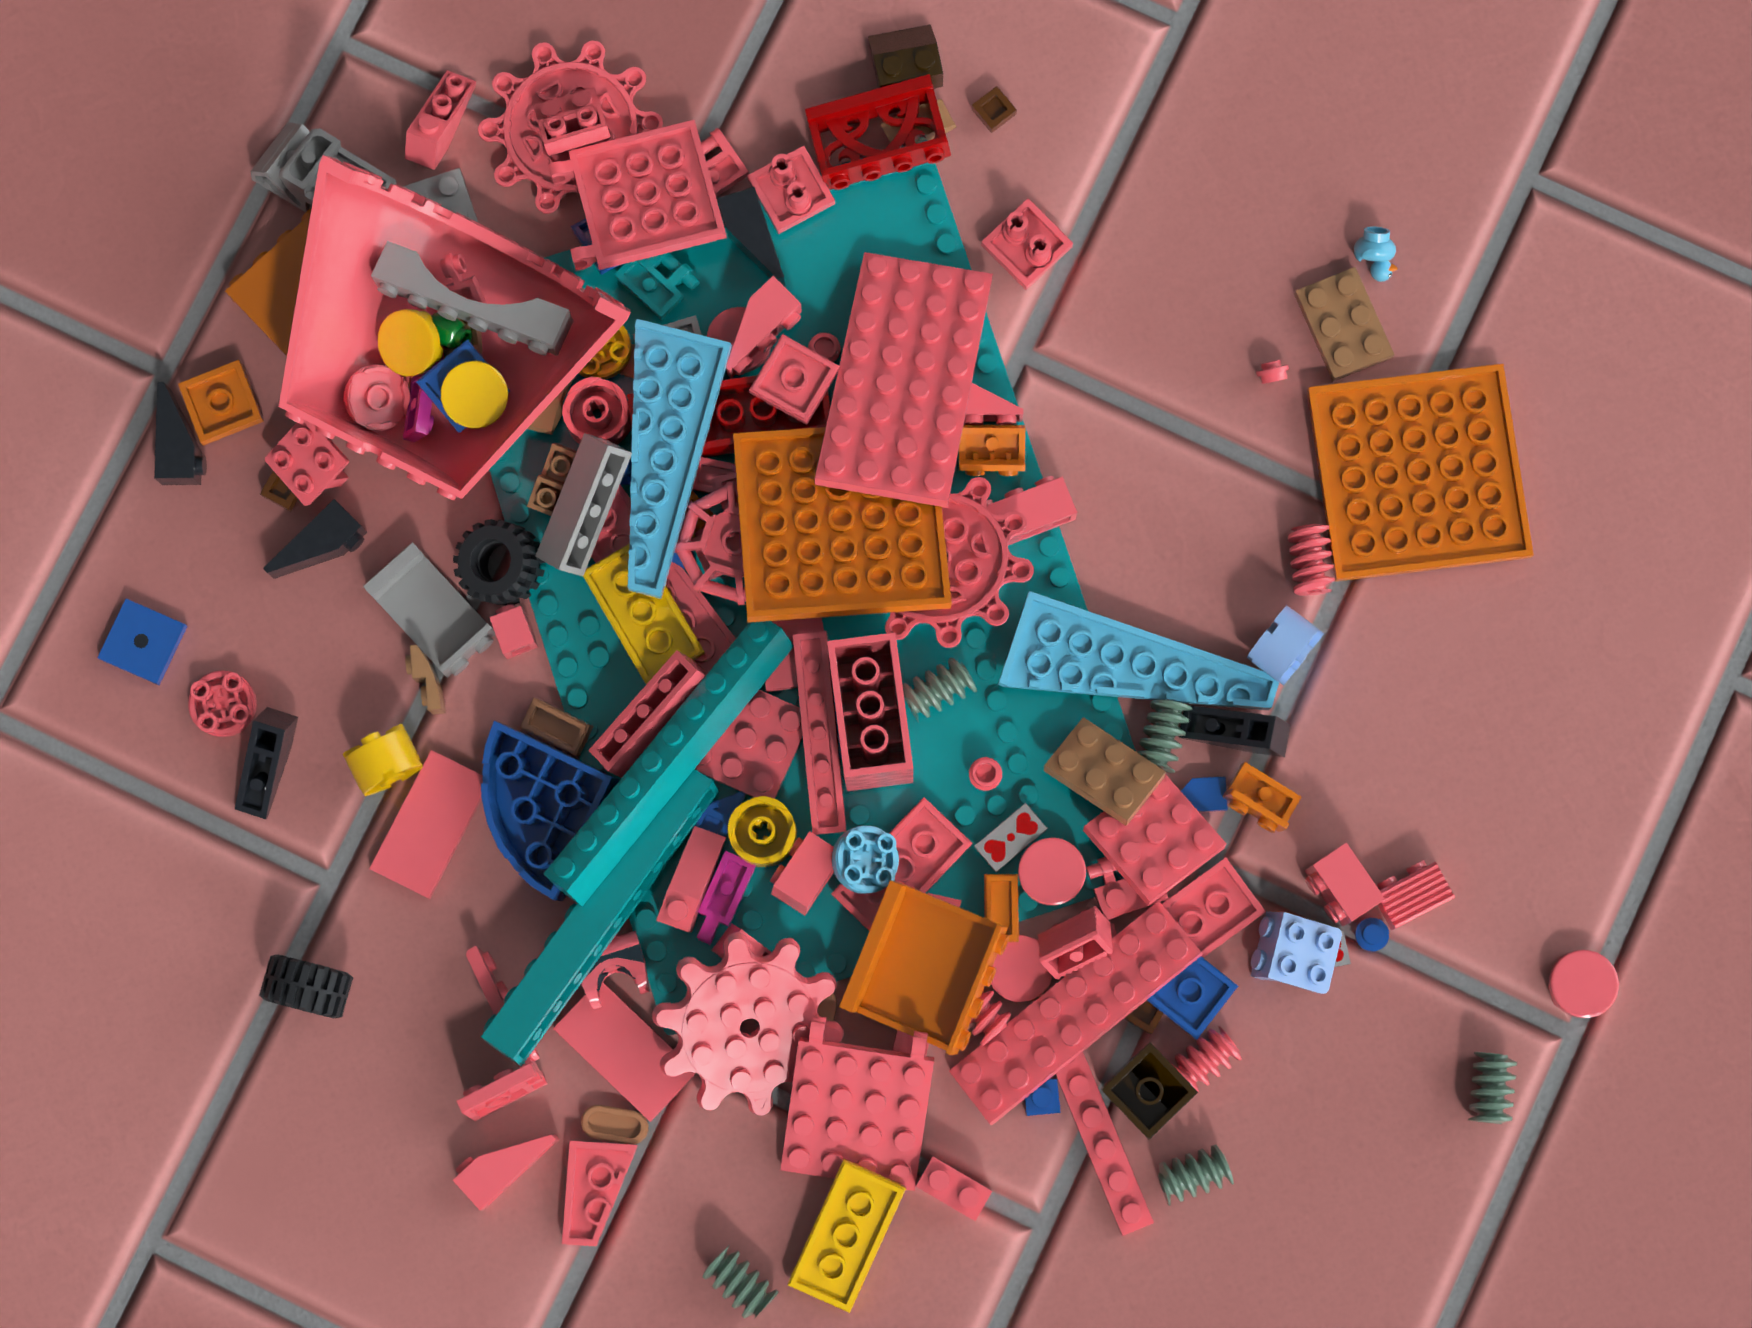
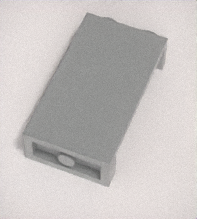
M413 542L363 586L447 678L451 674L456 676L469 665L467 660L475 652L479 654L484 652L494 641L492 637L495 635L492 627L486 623Z

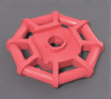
M729 481L727 485L694 502H688L674 553L678 554L694 585L693 590L697 593L702 591L738 602V605H745V587H743L742 577H744L742 548H738L737 551H731V546L726 543V540L734 538L735 534L741 535L739 508L736 507L735 498L738 499L737 485L734 484V481ZM728 499L729 508L725 509L724 512L711 517L704 512ZM700 518L706 523L701 541L691 542L697 520ZM702 550L710 567L704 574L698 566L692 551ZM716 572L734 577L736 588L711 581L710 579Z

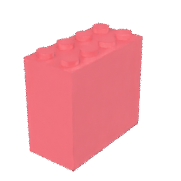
M896 632L827 641L847 791L913 783V762Z

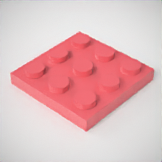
M758 690L696 766L695 770L708 778L740 792L742 791L753 798L767 796L775 799L803 739L800 707Z
M1166 774L1165 778L1127 826L1103 811L1087 823L1083 829L1085 834L1148 906L1221 852L1227 844Z

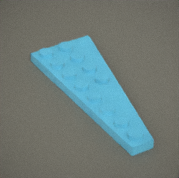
M636 319L628 590L662 599L732 344Z
M1029 591L998 685L1011 688L1146 700L1167 699L1180 703L1270 710L1279 682L1262 670Z

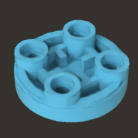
M865 825L849 829L839 837L832 852V867L837 879L844 887L855 893L868 894L884 889L888 886L890 880L894 881L899 865V856L894 836L877 827Z

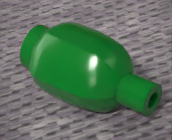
M438 313L431 315L439 333L441 346L456 349L467 339L471 341L472 332L467 329L463 321L459 319L451 321Z

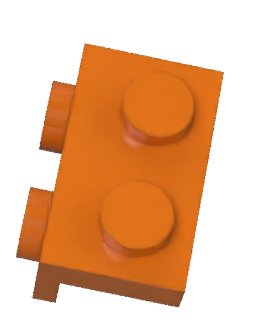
M964 425L959 446V471H965V474L970 476L985 475V471H998V474L1002 476H1016L1018 471H1025V425Z
M1246 762L1241 764L1223 795V798L1230 801L1228 806L1242 815H1246V813L1251 814L1258 819L1257 824L1261 828L1271 833H1274L1275 830L1281 832L1287 829L1289 826L1288 820L1302 798Z

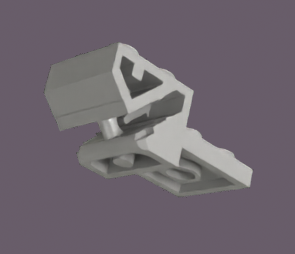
M287 123L251 170L253 181L304 212H307L312 206L319 162L323 155L336 158L342 163L345 161L379 175L384 181L383 187L389 188L391 183L396 184L394 178L342 148L341 141L320 128L309 131L303 124Z

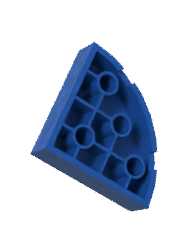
M494 721L485 744L482 760L484 765L481 798L488 827L498 849L530 886L552 900L564 901L566 894L560 891L544 875V872L620 780L514 728Z

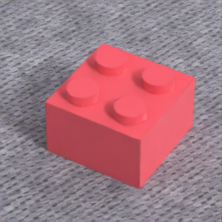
M1347 842L1305 870L1308 876L1305 878V882L1314 895L1320 893L1327 903L1324 906L1325 912L1334 923L1339 921L1342 927L1385 900V897Z

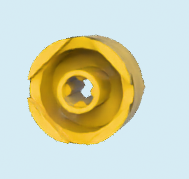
M403 724L390 728L385 732L386 735L383 736L379 732H374L361 739L363 746L352 747L342 754L364 796L384 791L392 787V783L400 779L404 781L423 768L421 759Z
M758 796L743 802L735 808L729 819L728 836L731 846L741 859L756 865V867H770L780 864L789 856V852L797 839V828L791 812L782 802L771 797ZM763 824H767L771 835L764 836L762 840H758V835L754 832L755 828L761 829Z

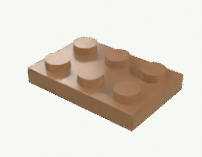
M1356 267L1295 291V298L1332 382L1391 359L1395 355Z
M1084 717L1044 765L1046 773L1125 826L1129 824L1165 778L1166 771Z

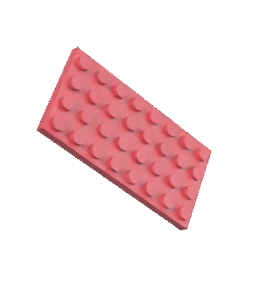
M864 252L841 356L840 369L836 379L817 466L815 485L948 507L993 274Z

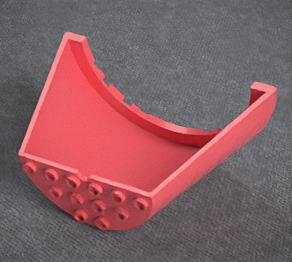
M323 155L318 167L278 407L286 410L285 416L295 422L303 424L306 420L316 425L315 431L327 438L334 439L337 436L347 441L346 447L359 454L364 455L365 451H370L378 455L377 463L392 470L395 467H399L407 471L406 477L418 484L425 485L426 482H429L439 487L437 493L454 501L456 497L463 499L627 321L631 311L620 301L597 287L594 289L587 285L585 289L582 288L585 280L581 279V277L549 259L546 260L536 255L534 251L458 212L455 213L442 207L441 204L398 184L394 185L391 183L389 188L383 187L384 181L379 175L345 161L342 163L336 158ZM387 241L418 252L425 267L444 286L454 282L451 277L446 278L444 276L440 260L444 259L446 254L452 252L455 255L461 254L467 271L462 273L463 279L476 276L487 304L523 303L540 298L569 309L573 323L558 356L548 352L545 356L537 354L530 350L527 344L519 341L516 344L508 343L499 338L498 333L488 329L486 332H481L482 357L502 374L507 387L511 390L508 393V401L504 412L492 424L481 428L466 427L458 433L437 406L432 403L430 414L434 418L432 429L429 434L414 443L403 440L406 415L393 428L377 431L361 427L347 413L344 403V392L351 375L360 368L369 365L387 366L378 349V332L385 318L395 311L404 309L426 311L430 315L438 311L428 306L426 309L417 308L411 305L407 298L399 295L396 298H391L377 290L378 287L371 274ZM402 376L407 382L410 391L411 378L413 376Z

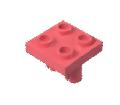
M805 146L787 155L778 154L773 157L772 163L747 175L748 182L751 187H755L758 199L778 234L835 205L834 197L826 183L823 182L822 176Z
M1028 198L981 241V246L1027 290L1073 247V242Z

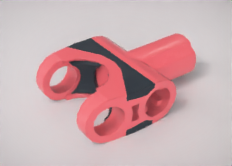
M636 931L619 936L616 934L581 983L593 1010L602 1007L599 998L601 996V986L603 981L613 973L629 975L635 984L638 985L640 994L650 992L646 963Z

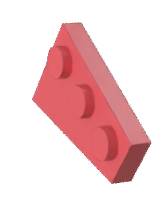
M584 1141L569 1142L562 1244L598 1245L638 1145Z

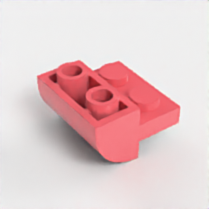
M595 87L533 105L548 156L611 138Z

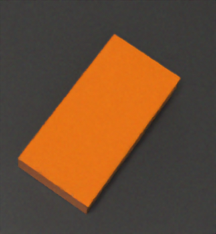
M984 874V918L1008 927L1005 934L1009 936L1008 942H1019L1018 874Z

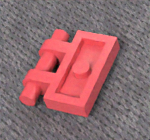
M1106 857L1097 859L1098 863L1086 867L1090 880L1099 876L1103 877L1105 885L1095 888L1093 891L1101 913L1108 920L1149 907L1157 901L1163 902L1169 899L1166 892L1148 906L1125 879L1116 881L1113 872L1117 871V869Z

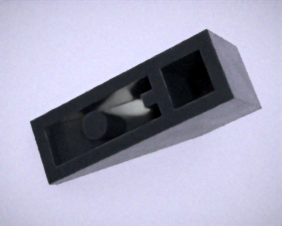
M755 187L717 198L724 228H726L729 239L769 278L774 276L785 286L784 275Z
M157 382L154 479L161 485H201L202 475H206L207 471L206 457L202 456L199 445L172 390L164 382Z
M333 499L263 569L272 578L276 579L344 556L348 551L354 552L362 545L365 540L363 536L367 531Z
M1190 706L1193 708L1192 710L1183 711V715L1190 720L1189 723H1181L1180 728L1186 732L1185 736H1178L1181 739L1250 753L1285 757L1291 725L1277 716Z
M266 707L253 720L235 810L263 819L268 818L292 748L298 721L297 716Z

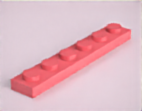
M827 631L793 634L812 833L815 835L847 831Z
M1082 1052L1055 1075L1120 1233L1124 1236L1153 1224L1154 1221L1088 1062Z

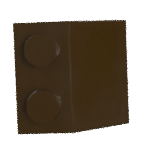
M931 24L868 36L878 88L930 74L933 88L943 87V69Z
M1151 1042L1124 1064L1101 1087L1105 1095L1148 1140L1198 1093Z

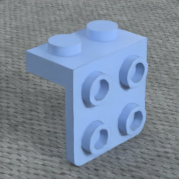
M1266 911L1265 917L1259 925L1260 939L1258 947L1251 958V977L1261 980L1278 981L1319 994L1327 993L1342 937L1341 930L1286 912Z

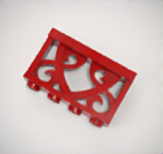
M930 74L805 109L821 176L829 190L845 189L850 184L864 180L874 181L885 174L906 172L914 166L925 163L935 164L951 156ZM929 103L933 119L918 117L920 105ZM897 111H900V113L897 114V116L900 117V118H901V117H905V118H903V119L893 118V117H890L889 114H890V113L897 112ZM880 117L884 123L890 126L901 127L894 139L883 150L866 146L856 140L864 134L872 118ZM860 122V125L856 130H854L853 127L848 126ZM915 126L929 127L935 133L934 138L916 144L915 141L919 137L926 138V135L923 131L915 129ZM830 131L836 141L824 149L820 133ZM844 147L845 149L840 152L838 160L840 162L842 159L848 158L851 162L833 167L830 164L831 155L837 149Z

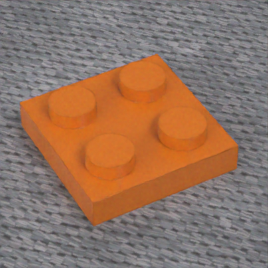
M240 360L178 383L199 441L203 446L264 422Z

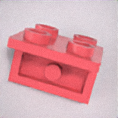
M306 420L303 424L297 422L265 457V462L304 506H309L325 489L341 487L349 477L343 472V469L348 465L349 460L330 438L315 431L317 426Z

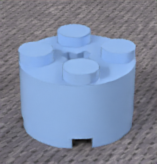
M1286 605L1251 649L1247 658L1284 686L1324 633Z

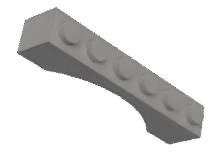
M387 241L371 274L378 287L377 290L388 297L396 298L399 295L407 298V301L417 308L426 309L428 306L438 310L437 313L448 320L456 321L457 318L467 321V324L477 331L486 332L488 329L498 333V337L508 343L516 344L517 341L527 344L528 348L533 352L544 356L547 352L558 356L573 323L569 309L540 298L523 303L505 305L487 304L467 299L440 283L425 267L418 252Z

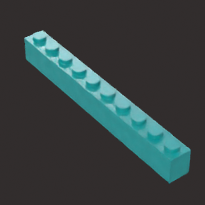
M772 621L748 623L544 872V875L560 891L580 906L586 903L793 649V643L781 627Z
M694 769L583 906L574 903L569 907L558 931H553L548 936L544 944L545 949L537 959H533L527 965L524 971V978L519 985L509 990L504 998V1005L497 1015H492L486 1022L481 1038L490 1046L522 1067L718 794L719 790L713 780Z

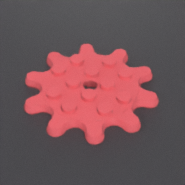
M592 40L585 43L579 57L571 62L559 59L554 47L549 43H539L532 50L535 68L529 77L520 79L510 73L501 72L492 81L494 91L506 101V110L500 117L487 118L481 121L478 126V134L486 142H499L507 148V158L495 169L494 178L502 187H510L523 179L533 181L537 186L535 204L537 209L544 214L556 211L560 200L565 194L571 192L579 193L575 177L563 185L554 186L548 165L558 161L570 160L569 152L564 151L548 156L533 105L591 87L596 88L611 138L571 150L663 127L662 117L658 113L640 111L633 103L634 95L646 83L645 72L641 68L630 67L620 74L608 73L603 66L606 51L604 46L598 41Z
M975 477L968 482L962 492L957 494L950 493L948 507H942L952 601L951 608L891 612L885 624L886 633L896 632V640L905 638L914 626L926 623L935 629L937 641L941 646L945 648L955 647L961 641V624L968 617H982L987 623L994 626L1004 624L1009 617V610L999 598L1000 588L1006 583H1024L1032 578L1034 574L1032 563L1028 559L1013 556L1008 549L1009 541L1025 530L1027 526L1026 517L1019 511H1010L1003 515L990 513L986 508V501L991 493V485L985 478Z
M733 932L726 936L723 942L724 957L719 964L705 966L694 957H685L678 962L676 972L678 977L687 986L686 996L678 1003L666 1002L658 1004L653 1009L652 1019L657 1026L672 1029L678 1035L677 1046L672 1051L666 1053L660 1060L661 1071L669 1077H676L686 1072L697 1073L702 1081L701 1088L697 1093V1103L701 1108L714 1110L720 1105L726 1095L732 1092H740L746 1096L750 1111L755 1115L761 1116L769 1113L773 1107L772 1093L774 1088L784 1082L793 1083L799 1037L809 1038L813 1015L819 1016L818 1006L820 1002L834 993L837 983L834 976L828 972H821L808 978L800 976L795 968L796 961L801 952L800 946L792 938L780 940L771 954L759 957L751 952L748 939L743 933ZM746 1019H755L759 1023L756 1030L751 1032V1035L740 1030L741 1023ZM826 1020L823 1040L839 1043L844 1036L842 1026L838 1022Z

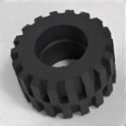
M492 519L485 520V524H474L472 526L473 532L466 530L462 535L465 538L464 542H458L455 547L459 550V555H453V563L458 564V568L454 569L455 577L462 578L459 585L462 589L468 590V595L480 601L506 606L507 603L514 605L520 603L519 598H529L531 596L529 592L531 588L537 590L540 585L536 581L537 577H543L545 571L540 569V564L545 562L535 557L540 543L533 541L536 537L531 532L526 531V528L519 525ZM505 544L510 552V567L501 579L494 581L488 571L489 557L497 547Z
M279 954L272 955L268 962L259 996L271 1003L336 1019L343 1016L353 977L349 973Z

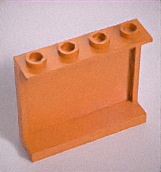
M311 209L302 216L301 222L293 230L289 229L279 236L277 244L271 250L260 253L254 259L253 266L244 274L236 275L229 282V288L225 290L231 300L247 314L286 356Z
M890 880L839 1007L849 1012L860 1013L911 1036H914V1031L928 1033L927 1043L945 1050L949 1055L958 1054L959 1050L963 1051L966 1048L970 1039L971 1032L967 1031L971 1019H976L982 1009L984 1000L980 999L984 986L989 987L994 979L996 968L992 966L997 954L1002 955L1008 944L1009 936L1005 935L1008 927L898 881Z

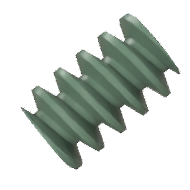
M949 658V670L942 664H938L936 666L937 676L929 670L925 671V683L919 677H914V689L906 683L902 684L904 699L918 723L919 712L927 718L931 717L930 706H933L939 712L942 711L941 700L944 699L950 705H953L954 693L962 699L966 698L964 689L966 686L974 693L977 692V688L962 662L959 663L954 658Z
M1153 700L1150 703V707L1156 712L1148 713L1146 717L1153 725H1147L1143 728L1144 734L1150 738L1140 739L1139 745L1145 751H1137V753L1164 771L1174 773L1175 770L1169 767L1167 763L1178 761L1179 757L1171 753V749L1182 748V744L1174 740L1175 736H1185L1186 734L1185 731L1178 727V724L1189 723L1190 719L1182 715V711H1189L1193 708L1173 700Z
M1474 1052L1483 1061L1473 1064V1068L1482 1072V1075L1472 1077V1082L1481 1086V1088L1472 1090L1470 1095L1479 1099L1480 1102L1470 1104L1469 1109L1479 1115L1468 1118V1120L1493 1124L1512 1121L1513 1117L1504 1113L1503 1109L1514 1107V1103L1504 1097L1505 1095L1515 1093V1089L1507 1086L1506 1082L1516 1079V1075L1508 1072L1507 1068L1517 1066V1062L1508 1058L1507 1055Z
M1217 1145L1211 1146L1210 1157L1204 1149L1198 1150V1161L1188 1153L1185 1154V1165L1178 1158L1172 1159V1169L1165 1162L1159 1163L1158 1177L1168 1206L1171 1205L1172 1194L1182 1202L1184 1201V1190H1188L1194 1198L1197 1197V1186L1199 1185L1206 1193H1209L1211 1181L1219 1189L1223 1188V1177H1226L1232 1185L1234 1184L1227 1159Z
M728 1246L707 1267L702 1278L706 1280L716 1276L712 1287L718 1289L725 1285L726 1288L722 1297L727 1299L735 1295L732 1307L736 1309L745 1305L742 1317L745 1319L754 1314L756 1318L776 1297L779 1291L776 1289L766 1293L769 1281L766 1279L757 1284L756 1280L759 1276V1271L755 1270L747 1274L746 1271L750 1262L746 1260L737 1264L740 1252L735 1251L728 1255L726 1253L729 1248Z

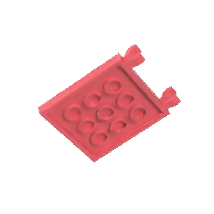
M695 120L568 151L570 160L558 161L548 165L554 186L563 185L573 177H575L592 245L575 247L570 250L576 271L584 270L595 262L598 263L599 270L727 238Z
M813 1015L809 1038L799 1037L780 1170L835 1179L843 1159H846L906 1186V1190L915 1191L935 1058L925 1056L928 1033L914 1031L911 1054L824 1041L827 1017Z

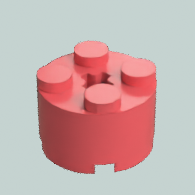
M599 377L585 378L570 388L563 404L562 414L573 439L580 444L584 433L608 440L616 445L621 443L631 431L629 405L623 390L612 381L610 382ZM599 409L602 413V417L598 419L593 414V411Z

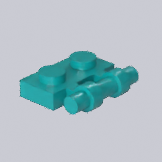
M672 252L626 263L614 274L615 278L661 321L684 299V294L677 289L680 284L684 283L690 290H694L700 283V280L692 274L693 269L686 263L681 264L671 254ZM663 264L673 274L666 279L656 269L659 265Z

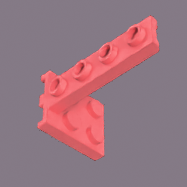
M474 946L467 951L466 957L493 1014L497 1015L503 1007L504 998L509 991L503 981L497 982L492 972L497 967L489 951L483 953L479 947ZM534 1048L522 1067L519 1066V1069L515 1071L512 1068L504 1070L493 1077L494 1082L484 1087L478 1084L464 1091V1097L456 1101L462 1114L477 1121L547 1085L548 1083L535 1062L540 1059L536 1048Z

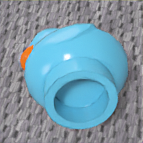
M1376 226L1364 228L1363 237L1359 238L1354 245L1355 258L1359 262L1363 259L1375 261L1371 265L1370 272L1372 277L1380 282L1388 280L1392 276L1393 271L1398 269L1396 265L1389 262L1396 253V246L1390 239V230Z

